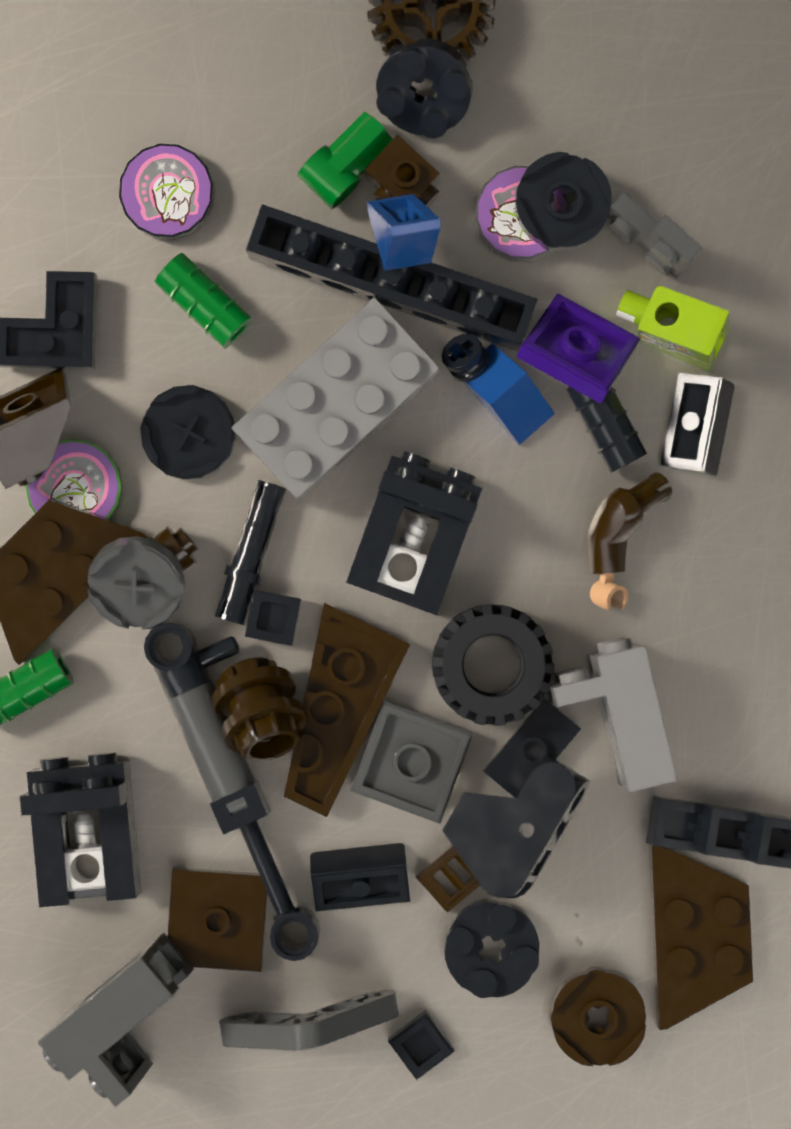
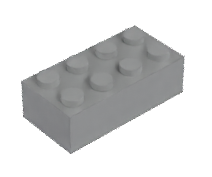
M374 297L231 428L300 502L439 375L440 368Z

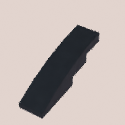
M653 796L646 838L647 844L791 869V817Z

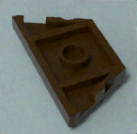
M50 499L0 548V622L12 657L18 665L22 664L89 597V568L103 546L118 538L139 536L148 539L150 535L145 530L134 529L111 521L107 517L92 512L87 513L75 509L72 505Z
M649 844L657 1027L659 1030H667L753 982L749 885L668 848Z

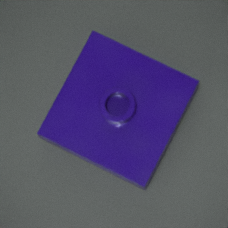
M557 293L522 343L516 357L601 404L635 351L640 338Z

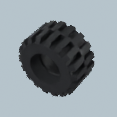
M479 605L459 613L452 618L439 634L432 654V673L441 697L456 714L476 724L502 726L508 722H517L525 718L524 715L531 710L534 711L541 704L540 700L545 693L548 694L551 687L549 683L551 675L554 674V663H552L551 654L553 650L544 635L545 632L530 616L505 605ZM486 636H500L510 641L517 649L521 661V668L516 681L506 690L497 693H487L478 690L468 681L464 672V657L468 648L476 640Z

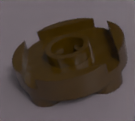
M590 967L566 979L554 995L549 1013L554 1037L562 1051L575 1062L591 1067L593 1065L602 1066L608 1064L612 1066L620 1064L631 1057L641 1045L646 1030L644 1002L636 987L623 975L615 971L604 970L601 967ZM602 1006L607 1007L609 1011L606 1017L610 1022L609 1025L605 1028L600 1025H596L592 1029L586 1025L590 1019L587 1011L592 1007L600 1009Z

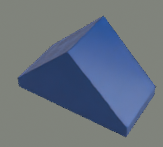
M414 194L367 202L368 214L384 271L432 262L441 229L440 218Z
M491 343L486 348L490 357L489 366L486 371L477 379L463 383L513 440L520 445L555 413L528 374L497 346Z

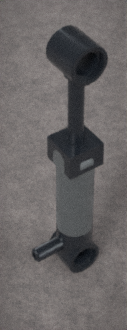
M177 623L157 625L150 630L145 638V656L154 667L212 801L210 806L223 835L238 828L242 833L276 911V915L273 916L274 923L270 933L272 948L277 955L285 960H303L311 955L317 946L320 935L319 920L306 907L293 905L257 822L258 819L270 813V807L258 780L255 781L247 761L242 758L240 752L233 751L226 746L222 735V726L227 717L215 713L212 704V695L215 687L206 668L239 654V645L235 637L230 636L198 650L195 636L184 625ZM168 633L177 635L183 645L181 655L174 661L164 658L159 650L160 640ZM289 922H300L308 930L309 938L302 944H291L283 936V926Z

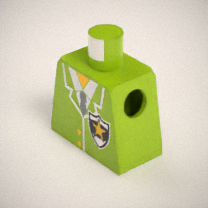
M658 285L651 299L627 289L616 313L617 317L639 325L638 335L640 342L708 373L711 372L729 331V311ZM664 318H674L677 320L669 326L659 324Z

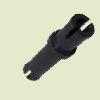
M257 480L231 566L226 565L224 571L227 579L214 615L215 617L244 625L255 586H260L263 576L259 575L280 505L287 490L286 488Z

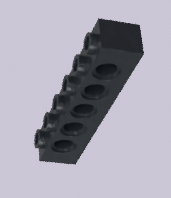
M263 204L260 207L246 248L249 259L369 301L375 297L383 306L465 334H473L479 339L517 352L524 341L538 300L537 298L432 262L384 271L377 243Z

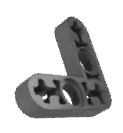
M379 990L363 993L306 1014L248 1012L225 1017L219 1021L224 1047L306 1050L329 1044L393 1020L399 1016L395 991Z

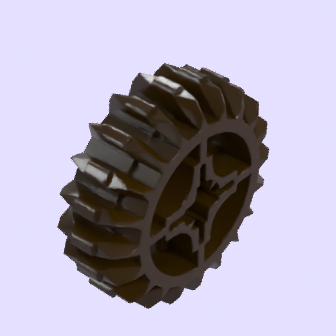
M368 0L375 8L367 11V20L370 23L379 24L371 31L374 41L386 40L382 46V54L385 57L393 48L401 44L405 46L410 43H417V41L405 35L396 23L403 22L404 27H416L424 33L425 38L442 41L441 31L448 23L459 21V16L471 15L464 29L444 43L456 49L466 60L473 61L476 58V51L473 45L486 46L488 36L482 30L492 29L495 21L491 15L487 14L495 9V0H431L432 3L436 4V10H438L435 17V29H432L431 17H426L425 4H427V0H403V4L393 5L394 0Z

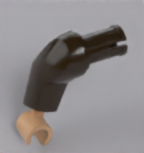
M655 472L651 474L647 479L629 490L615 488L602 501L593 517L587 532L590 574H599L600 580L593 584L590 590V599L598 607L610 610L612 605L623 609L627 604V589L614 583V573L625 572L627 541L641 525L644 513L672 497L671 486L661 492L658 491V488L669 482L660 473Z

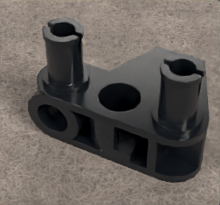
M546 755L536 765L517 798L464 792L442 831L482 889L489 895L497 898H519L525 895L534 885L586 795L590 780ZM530 823L534 828L532 836L525 837L522 829L526 824Z

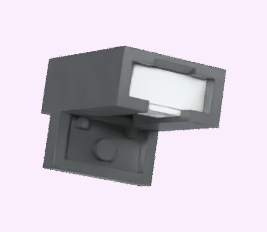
M164 932L65 1012L37 1042L43 1049V1056L51 1068L57 1072H62L68 1080L84 1069L89 1075V1082L95 1092L103 1098H108L115 1107L132 1094L153 1065V1062L128 1032L168 1001L179 989L177 985L185 980L194 970Z

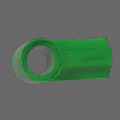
M364 111L329 147L325 145L317 150L304 163L297 176L333 210L354 191L360 183L361 179L359 177L393 138L379 121Z

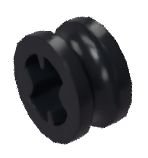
M470 333L461 334L451 339L445 345L441 354L444 365L449 369L454 379L460 382H470L477 379L486 371L490 362L489 353L482 346L477 336Z

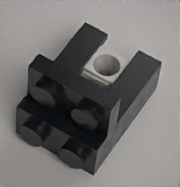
M404 451L402 458L391 456L387 470L384 471L378 488L377 498L346 583L437 615L483 488L473 485L476 477L450 467L446 475L428 469L431 462L429 459ZM405 508L417 517L412 520H406L408 526L407 529H403L405 534L403 538H400L402 543L396 545L392 543ZM416 514L439 521L428 555L421 554L420 546L422 543H425L423 540L424 535L428 534L426 525L430 526L432 524ZM407 554L415 560L417 571L411 580L400 582L390 575L388 567L394 556Z
M116 752L87 755L88 763L69 765L68 757L46 758L39 760L40 768L27 772L28 792L20 796L21 816L31 815L39 908L69 905V900L106 896L107 901L135 899L142 892L129 759L117 760ZM98 809L101 844L95 842V835L97 833L94 832V826L97 824L94 823L91 816L96 814H75L72 812ZM68 812L77 815L76 819L71 821L75 827L72 831L76 837L73 840L76 843L73 845L74 847H71ZM89 854L96 858L100 868L97 877L87 878L80 874L77 869L79 855Z

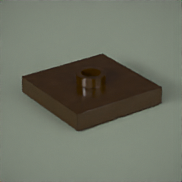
M189 868L172 869L167 937L192 967L261 972L267 891L259 873Z

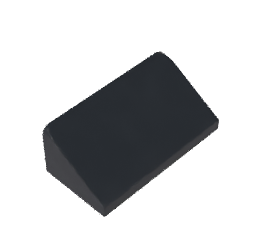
M688 373L678 374L661 466L704 475H717L734 393V384L721 377Z
M403 843L320 851L310 855V873L316 912L410 902L405 846Z

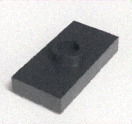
M545 698L540 701L541 704L528 715L483 769L484 773L514 798L518 797L540 760L546 755L556 760L581 730Z

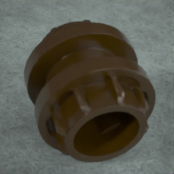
M262 657L245 659L228 667L217 680V689L212 695L215 713L227 717L222 726V735L226 746L233 751L240 752L243 759L252 762L270 761L289 753L301 740V730L307 720L301 702L292 698L296 691L292 674L287 669L278 667L274 660Z

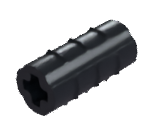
M571 387L566 389L576 407L575 411L579 413L587 428V433L590 434L598 449V454L601 455L610 473L647 454L638 437V431H635L626 414L627 410H624L615 393L616 389L611 387L601 404Z

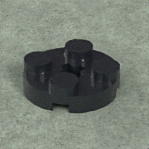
M418 39L417 43H410L405 46L401 44L393 48L383 60L376 80V104L378 110L395 126L408 133L424 135L431 139L443 136L448 129L454 127L462 120L469 108L473 84L472 79L470 80V74L466 69L467 63L456 49L436 39ZM425 78L430 79L433 82L431 89L435 94L432 96L417 94V89L412 86V82L421 84Z
M567 152L547 154L534 161L526 169L516 189L515 213L517 220L525 234L548 251H569L580 248L596 238L609 216L612 198L610 184L600 167L585 157L582 159L575 155H569ZM561 190L564 195L572 193L575 196L576 200L570 205L572 212L564 214L562 210H553L550 205L555 200L553 192Z
M485 899L467 905L453 918L446 934L444 955L449 972L461 987L479 998H498L516 992L530 980L532 974L539 966L540 943L533 923L521 909L505 902ZM490 936L494 942L502 939L505 943V947L500 950L501 957L495 961L490 956L482 958L478 953L484 948L482 939Z

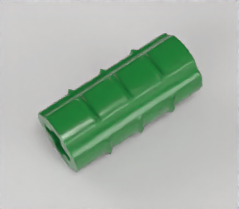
M184 253L175 256L160 271L154 281L171 298L172 302H175L188 314L189 318H192L205 330L206 335L209 334L224 349L232 345L252 322V317L236 303V299L229 297L219 287L218 283L213 282L202 271L201 267H197Z
M55 648L36 658H32L28 663L15 670H11L7 675L0 678V725L7 721L10 722L14 717L28 709L31 710L35 705L49 697L52 698L56 693L74 683L69 668Z

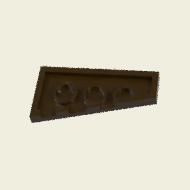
M327 603L323 605L303 701L307 720L301 730L302 738L293 749L284 797L325 817L328 816L410 646L409 643Z

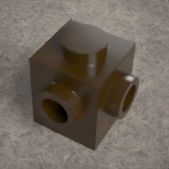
M398 134L365 169L366 180L376 189L373 194L376 200L414 194L429 207L440 193L436 188L439 184L440 173Z

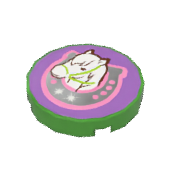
M71 439L58 443L50 468L45 470L38 480L26 485L29 506L34 513L48 500L54 499L72 505L75 509L87 513L92 512L107 517L110 520L120 506L122 479L118 466L107 452L91 442Z

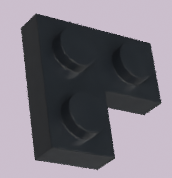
M46 271L45 319L0 318V367L95 370L97 274L95 272Z

